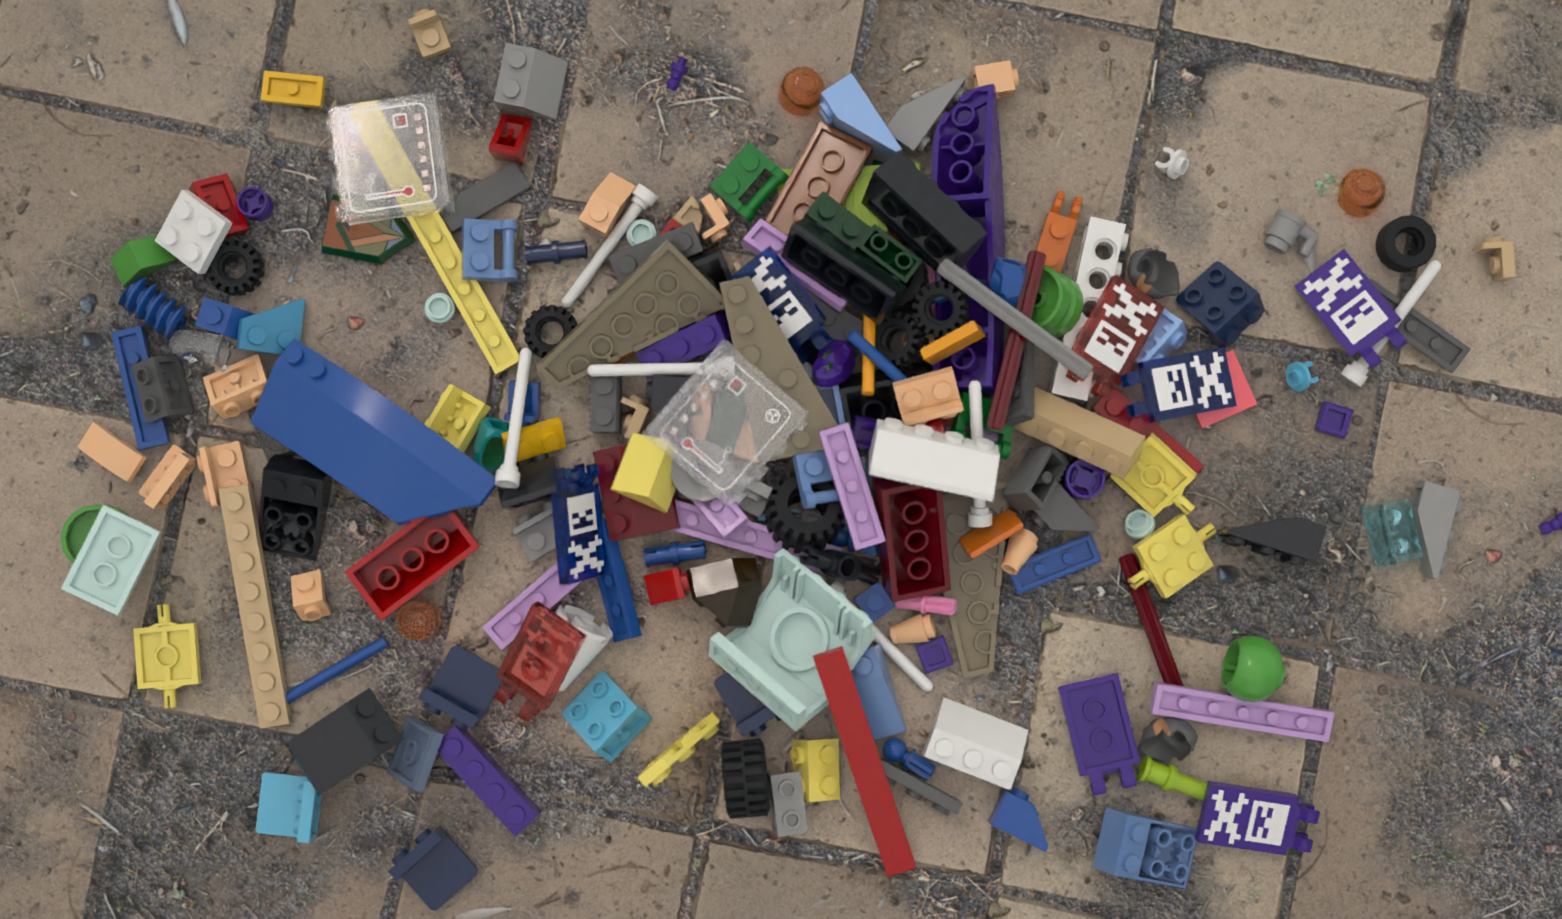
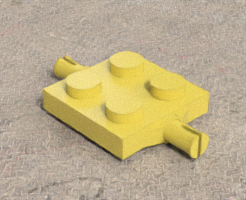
M1153 432L1144 440L1139 459L1125 479L1112 473L1109 476L1153 517L1163 508L1173 503L1185 515H1188L1195 508V505L1182 494L1185 487L1195 479L1197 473Z
M1179 514L1139 541L1132 548L1140 560L1141 571L1128 578V582L1131 583L1130 586L1136 590L1146 581H1150L1156 587L1161 598L1167 599L1214 566L1205 551L1203 542L1217 533L1216 529H1213L1215 527L1208 523L1196 532L1185 514Z
M170 604L156 605L158 623L149 627L133 628L137 688L163 690L164 708L178 707L176 689L184 685L202 683L197 623L179 624L171 622Z

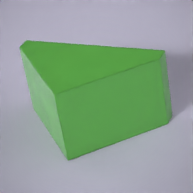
M157 235L127 242L110 261L122 286L126 287L178 261V258L155 242Z

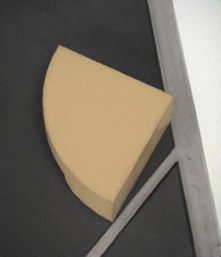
M691 196L672 219L681 226L693 222L699 235L702 228V213L697 201Z

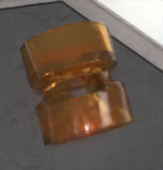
M424 600L413 601L401 607L397 613L396 625L402 636L408 640L419 641L436 635L442 626L443 618L437 605Z

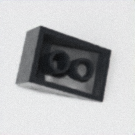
M368 688L288 741L285 745L317 794L321 795L393 748L404 738L372 690Z

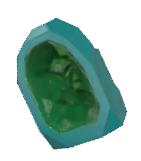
M488 416L483 418L479 424L478 433L473 445V460L485 470L493 471L504 463L505 453L501 433L509 430V424L501 419Z

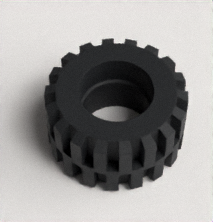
M795 471L790 473L789 478L783 476L779 484H775L772 489L765 514V521H768L767 530L769 533L774 532L772 539L776 543L782 541V548L788 550L789 547L794 548V553L800 554L805 545H810L820 550L825 549L826 544L830 545L834 541L844 517L840 501L817 504L815 508L820 511L822 517L813 522L801 521L795 518L788 508L795 503L801 502ZM833 481L811 485L813 492L836 488L832 487Z
M760 738L723 742L721 747V764L725 805L730 819L768 816L770 799L764 743Z

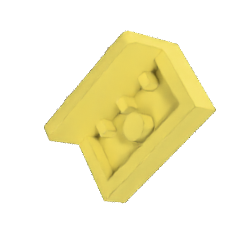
M449 384L424 425L464 453L477 432L480 422L485 418L491 407L458 387Z
M839 738L792 739L790 758L793 772L798 771L801 773L804 802L839 800Z

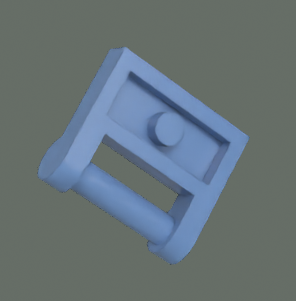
M463 219L462 280L515 282L518 280L517 270L514 269L516 220ZM494 232L502 233L503 269L501 270L494 269Z
M824 450L798 454L792 457L804 509L815 508L817 504L839 501L836 489L813 492L811 489V485L833 481Z

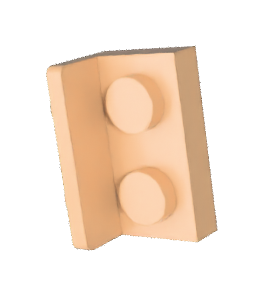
M256 354L203 377L211 407L222 419H227L257 406L269 377L263 359L259 354Z
M952 366L892 382L904 425L913 427L918 424L924 425L928 420L939 417L948 419L964 410Z
M234 441L217 446L199 448L200 455L197 456V464L200 472L205 475L207 484L203 486L205 499L208 503H211L212 507L220 508L218 489L251 484L242 441Z
M172 445L139 490V494L146 498L144 503L152 509L164 510L196 467L197 459L179 446Z

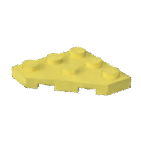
M714 711L710 712L648 764L637 778L645 787L651 782L654 786H657L670 775L673 763L677 760L680 763L685 761L695 752L696 748L694 745L702 737L706 741L719 730L717 724L721 719Z

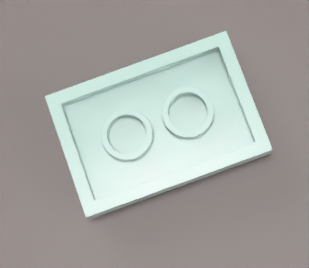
M103 505L61 589L115 615H121L162 531L107 505Z

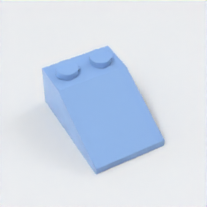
M852 73L821 92L820 110L818 112L825 124H832L835 129L872 146L873 152L886 160L897 151L901 153L900 145Z

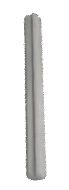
M944 259L941 262L937 272L1081 379L1087 378L1091 373L1093 365L952 261Z

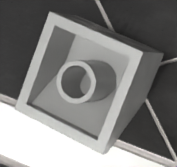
M506 43L494 96L495 105L501 110L557 121L569 62L536 48Z

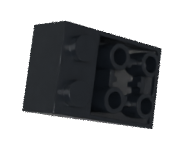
M274 454L263 468L259 531L263 551L316 561L331 495L332 478L306 460Z
M1299 517L1219 529L1216 530L1217 533L1215 535L1222 536V542L1235 547L1250 545L1252 546L1251 552L1267 557L1278 554L1281 555L1280 561L1284 563L1305 566L1306 562H1316L1327 526Z

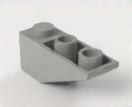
M962 75L900 107L887 127L904 152L911 157L916 150L922 153L931 140V137L928 136L929 132L934 126L937 127L950 103L957 104L959 102L958 98L965 93L966 89L962 86L965 83L966 77Z
M1427 481L1416 482L1409 514L1424 578L1438 579L1446 567L1447 559L1444 557L1446 546H1449L1453 540L1454 528L1451 527L1454 516H1457L1461 509L1462 500L1459 499L1461 491Z

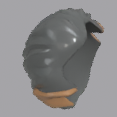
M1146 248L1135 251L1132 254L1128 263V276L1136 292L1151 299H1162L1179 294L1178 269L1175 262L1167 260L1166 252Z
M1160 717L1152 721L1143 730L1141 742L1137 749L1140 753L1149 755L1162 762H1170L1175 757L1182 762L1186 756L1190 755L1191 751H1194L1198 737L1195 729L1181 718Z

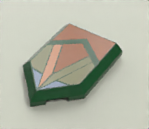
M333 194L322 241L323 254L383 264L391 256L416 241L394 207L354 212L350 208L349 197ZM350 197L351 206L356 211L392 206Z

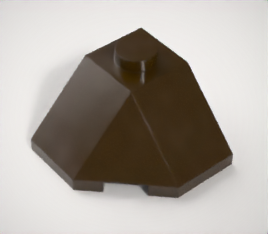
M729 558L686 570L692 599L701 608L706 606L716 616L715 621L722 628H747L751 625L762 589L756 558Z

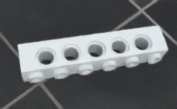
M1092 216L1086 221L1073 280L1079 285L1083 294V305L1087 303L1094 305L1097 315L1095 318L1090 319L1082 312L1079 321L1073 329L1060 337V342L1092 364L1093 370L1087 378H1077L1070 373L1069 369L1055 360L1049 393L1062 399L1085 403L1088 397L1092 398L1094 395L1096 380L1092 379L1094 368L1100 367L1101 362L1084 351L1086 348H1082L1076 343V335L1078 333H1085L1091 340L1101 320L1105 321L1106 315L1104 314L1107 310L1103 308L1104 304L1106 303L1113 308L1116 292L1111 291L1113 281L1119 280L1122 270V263L1118 262L1120 251H1125L1129 237L1128 233H1124L1126 224ZM1102 245L1108 248L1110 253L1109 259L1102 260L1098 258L1095 253L1096 246ZM1096 274L1102 278L1103 287L1101 289L1091 287L1089 284L1090 275ZM1103 327L1101 331L1107 335L1108 329ZM1098 336L1096 340L1100 342L1101 337Z

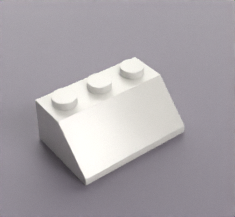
M943 697L922 755L1011 790L1022 760L1029 730Z

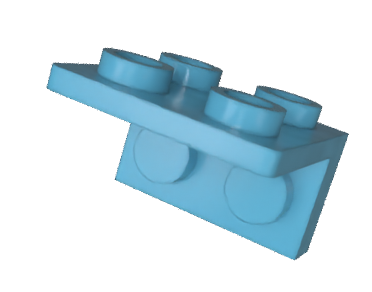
M601 671L562 711V716L592 750L611 763L653 719L646 710L634 703L604 671Z
M264 772L261 780L256 833L296 837L299 843H311L317 839L322 794H317L306 776Z

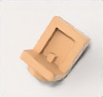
M710 193L700 199L701 205L715 225L701 234L705 244L709 241H712L713 244L721 241L728 235L727 230L730 229V223L725 217L729 213L720 197L715 200Z
M320 569L291 576L293 608L302 621H315L321 617L331 615V609L326 602L324 575Z

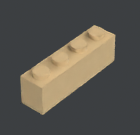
M1034 387V419L1017 424L1014 427L1016 430L1125 479L1139 459L1145 436L1038 387Z

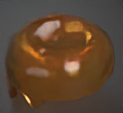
M796 67L785 74L778 87V100L783 109L792 115H808L820 104V95L825 90V84L820 74L812 68Z
M1365 168L1352 169L1342 178L1339 184V206L1348 215L1358 218L1370 216L1380 207L1385 197V184L1377 172Z

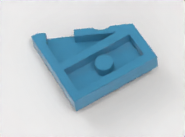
M298 299L239 319L236 349L281 355L293 339L301 342L305 299Z

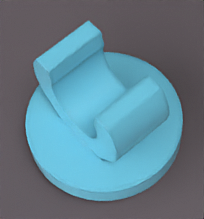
M1312 361L1304 363L1293 362L1287 366L1285 373L1286 381L1294 391H1305L1311 384L1318 382V376L1311 378L1308 367L1313 366Z

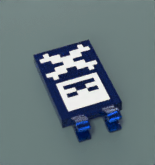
M771 246L767 247L725 280L729 281L750 276L802 365L809 359V356L801 348L800 344L811 337L815 347L821 351L833 341L831 336L821 326L826 316Z
M1225 347L1142 361L1137 363L1139 371L1120 375L1122 388L1142 384L1145 398L1143 402L1126 405L1128 418L1148 414L1149 421L1152 423L1237 406Z
M584 463L573 465V468L567 469V477L565 475V468L554 469L553 472L557 491L551 492L559 584L570 585L607 574L599 483H593L599 473L597 463L586 465L587 473L585 472Z

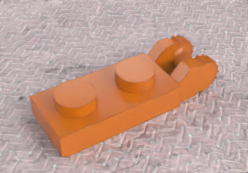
M1058 190L1051 212L1047 213L1035 251L1046 254L1044 266L1051 267L1061 273L1077 224L1076 217L1083 198L1076 196L1073 199L1069 217L1058 214L1065 198V192Z

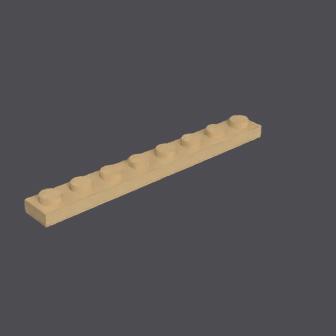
M245 484L218 489L259 728L292 723L290 705L286 698L287 687L252 485Z

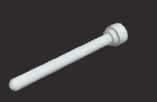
M639 183L632 192L634 196L631 199L633 203L562 299V305L565 308H571L642 209L646 210L648 206L652 207L658 199V196Z
M1433 260L1429 263L1395 309V312L1401 318V322L1441 269L1439 261ZM1384 337L1372 346V349L1378 354L1388 341V338ZM1361 356L1357 362L1353 361L1351 365L1347 364L1340 374L1361 387L1368 378L1366 374L1369 372L1367 369L1369 365Z
M526 347L521 349L519 355L504 464H501L500 469L496 470L494 482L495 485L508 489L518 488L521 477L516 461L532 351Z
M722 356V359H716V362L592 364L588 367L587 372L592 377L708 375L724 359H731L735 362V356ZM729 360L723 361L712 374H716V377H722V380H733L735 377V364ZM722 368L729 372L725 378L718 374Z
M974 380L969 384L970 431L972 440L983 438L981 384L979 381ZM973 497V506L970 507L971 511L968 512V526L982 528L993 525L992 511H989L986 500Z
M837 579L829 585L836 592H840L846 597L847 593L843 591L845 587ZM872 624V628L878 633L873 641L876 644L880 643L882 650L923 691H931L933 688L932 681Z

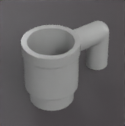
M1279 209L1266 233L1267 238L1264 241V245L1277 253L1286 254L1288 248L1293 246L1299 235L1304 241L1297 254L1308 258L1319 236L1317 232L1307 227L1300 217Z

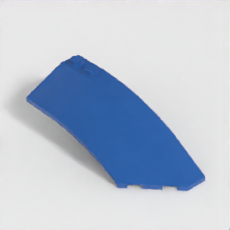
M296 339L292 340L275 362L250 422L253 426L345 486L398 525L411 523V520L421 517L429 519L450 514L452 510L469 507L471 509L482 506L497 486L494 483V475L436 432L347 371Z

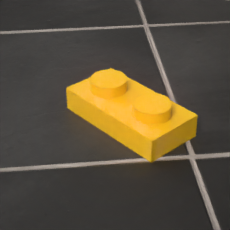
M264 71L261 101L263 103L323 109L326 79L324 76Z
M559 417L521 427L516 462L566 448L563 424ZM508 431L501 433L504 453L506 450Z

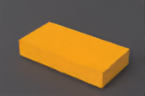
M970 321L924 346L920 352L925 361L934 365L986 337L980 325L975 321Z

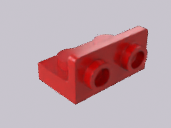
M227 173L192 182L189 191L233 223L225 238L247 232L249 229L243 213L237 207V197Z

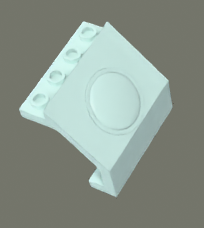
M782 548L774 555L772 578L758 599L751 625L747 628H736L725 637L720 632L712 636L709 644V657L796 732L829 704L813 655L843 646L850 670L852 671L878 633L872 628L873 621L870 620L864 611L854 607L842 593L836 592L826 584L819 574L813 573L800 563L797 556L791 555Z

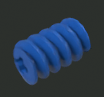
M147 277L133 282L123 292L118 304L120 306L125 305V309L129 313L135 312V316L139 320L145 319L147 326H155V331L158 334L165 333L167 340L175 338L186 324L187 318L184 315L187 306L182 305L176 310V298L165 302L168 294L166 291L156 295L158 285L152 284L149 288L145 287L148 282Z

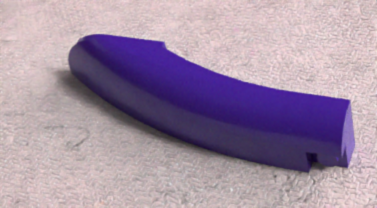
M994 84L975 88L959 97V102L949 112L945 111L941 117L933 139L931 179L936 182L938 188L949 198L954 199L965 213L972 219L977 220L987 232L980 248L962 269L973 278L985 280L986 284L984 286L994 292L989 286L991 271L996 257L1005 258V225L996 89ZM935 272L936 281H943L944 279ZM970 297L967 300L972 306V309H969L971 316L965 323L975 321L982 327L986 337L934 364L933 371L952 366L959 392L969 393L970 382L976 380L981 384V393H994L999 367L1003 358L1004 321ZM948 300L940 305L936 303V319L947 320L953 312L951 301Z

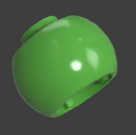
M1242 636L1233 640L1223 661L1221 672L1222 686L1230 695L1244 702H1259L1268 699L1274 690H1278L1284 680L1285 664L1282 663L1281 652L1272 642L1260 636Z

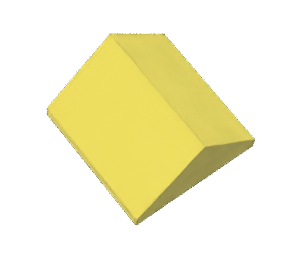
M632 433L610 490L667 513L676 490L671 477V463L676 452L665 444L661 438ZM664 439L676 451L679 450L670 440Z

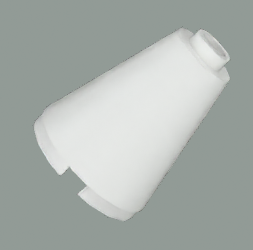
M565 605L564 609L562 606L558 607L552 627L560 633L563 629L571 635L573 631L577 632L576 638L580 642L577 645L569 639L566 643L558 637L557 642L565 647L563 652L571 657L570 661L564 659L563 663L559 661L560 655L552 650L554 645L549 641L547 642L544 655L560 666L548 690L550 692L564 691L609 643L613 636L612 631L604 622L601 627L593 622L594 615L571 605ZM542 660L539 675L548 680L550 676L544 673L542 668L544 666L551 672L554 668Z

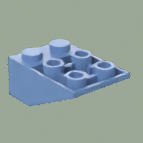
M1106 807L1092 867L1114 876L1186 889L1197 842L1195 839L1197 828Z

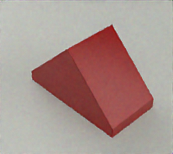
M506 113L502 114L489 144V152L494 159L524 164L532 118Z

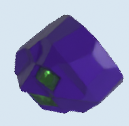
M834 339L819 351L818 358L813 366V377L818 387L830 388L844 382L852 374L856 364L855 351L847 341Z

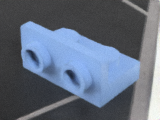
M1157 302L1154 303L1156 305L1154 310L1158 312L1156 317L1146 312L1145 316L1140 319L1142 320L1140 326L1147 330L1146 335L1141 333L1139 337L1136 336L1135 332L1137 329L1132 328L1127 334L1128 337L1136 341L1127 358L1138 365L1148 377L1152 375L1151 369L1160 368L1165 365L1169 354L1174 349H1178L1183 345L1188 333L1184 322ZM1123 339L1120 342V344H1122L1126 348L1129 345V343ZM1117 348V350H1118L1121 354H1124L1123 351H1121L1120 349Z

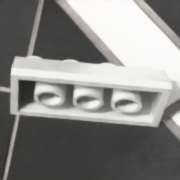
M895 418L877 419L869 450V475L993 501L1000 459L998 445H994L993 441L985 438L972 440L964 438L962 434L954 431H947L945 434L936 432L933 428L926 425L918 424L915 427L904 425L902 421Z

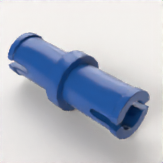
M704 540L681 544L674 541L670 542V545L644 548L646 567L673 563V566L680 565V562L707 559Z

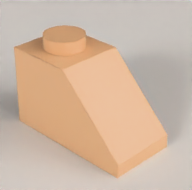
M610 172L591 195L579 217L580 223L607 238L616 226L633 195L632 192L637 186Z

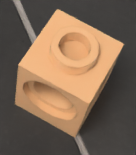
M1010 60L974 66L972 72L974 88L994 84L996 99L1013 96L1016 90L1015 87L1019 86L1017 69H1012Z

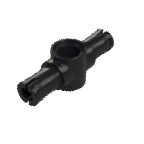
M805 545L801 552L809 555L808 557L803 555L799 557L800 563L803 565L819 568L825 575L843 581L859 580L874 585L878 583L879 578L873 577L872 574L881 575V570L878 566L863 563L857 556L835 549L824 551L810 545Z

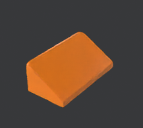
M1007 509L993 517V525L975 528L960 537L959 543L969 558H976L1023 529V523L1012 510Z

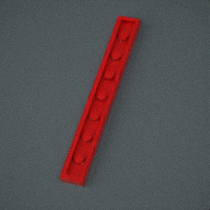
M843 646L813 655L887 877L917 868Z

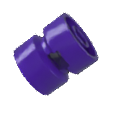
M1081 459L1066 466V470L1063 471L1064 475H1061L1060 480L1062 488L1073 499L1082 500L1094 497L1100 493L1105 485L1106 477L1103 469Z

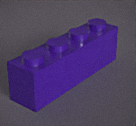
M454 725L443 736L437 753L515 837L542 812L467 730Z

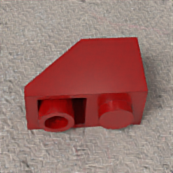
M681 567L644 575L650 605L688 597L686 591L690 590L687 572L682 573Z

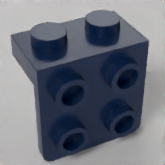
M1214 262L1176 297L1178 306L1208 330L1213 345L1221 351L1227 345L1233 344L1240 334L1250 324L1256 323L1265 312L1259 292L1221 262Z
M453 646L433 682L423 690L419 699L426 702L424 707L437 715L443 712L451 716L450 722L464 730H467L468 726L473 729L479 725L505 678V672L460 646Z
M725 673L715 680L714 685L737 723L736 726L742 736L747 733L751 737L759 734L767 728L765 723L774 717L777 721L782 720L729 673Z
M441 826L434 831H431L429 828L423 831L414 840L418 845L410 852L403 849L391 860L395 866L388 871L395 880L402 876L423 902L433 911L438 910L478 873L474 863Z

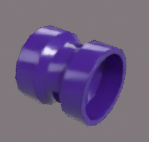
M247 187L237 197V207L240 212L254 221H264L273 213L274 203L271 197L259 188Z

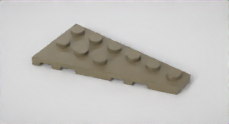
M667 239L536 365V369L557 389L562 388L589 375L587 369L592 364H612L633 351H639L678 332L679 329L689 324L699 322L721 309L724 310L722 294Z
M750 276L720 282L737 365L790 410L789 420L757 456L759 464L823 450L818 432L838 426ZM738 367L740 379L747 385L743 389L758 454L788 419L789 412ZM769 409H776L779 412L780 418L776 423H769L766 420L765 414ZM774 410L769 411V412L772 413V415H774L775 413H777V412L774 411ZM767 413V419L770 421L771 416ZM772 417L774 421L771 422H775L778 419V417Z
M1010 481L997 483L995 485L993 501L986 500L989 511H992V518L1008 509V501L1002 494ZM954 493L943 496L951 590L943 592V596L957 600L956 613L948 615L962 677L965 679L994 671L996 630L1003 570L1001 564L1004 559L1005 540L976 558H969L959 543V539L976 528L968 526V512L971 511L970 507L973 506V497Z

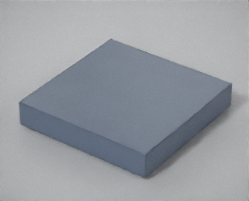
M408 716L401 731L404 739L396 745L387 773L413 791L423 793L444 734L420 719Z

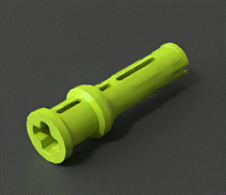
M1149 755L1143 757L1137 771L1136 778L1138 781L1143 782L1146 780L1159 785L1163 791L1174 789L1199 800H1204L1207 783L1179 773L1178 768L1172 764L1166 766L1153 761Z

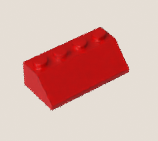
M455 509L450 514L429 519L427 517L414 519L344 573L380 621H382L479 549L480 545L465 520Z

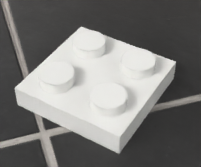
M181 190L155 242L197 274H205L233 223L191 191Z

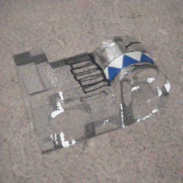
M179 330L171 336L169 348L184 362L193 363L200 360L214 371L226 372L234 344L223 335Z

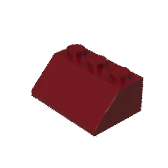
M627 444L593 452L610 542L629 540L680 528L674 495L668 512L664 513L610 490Z

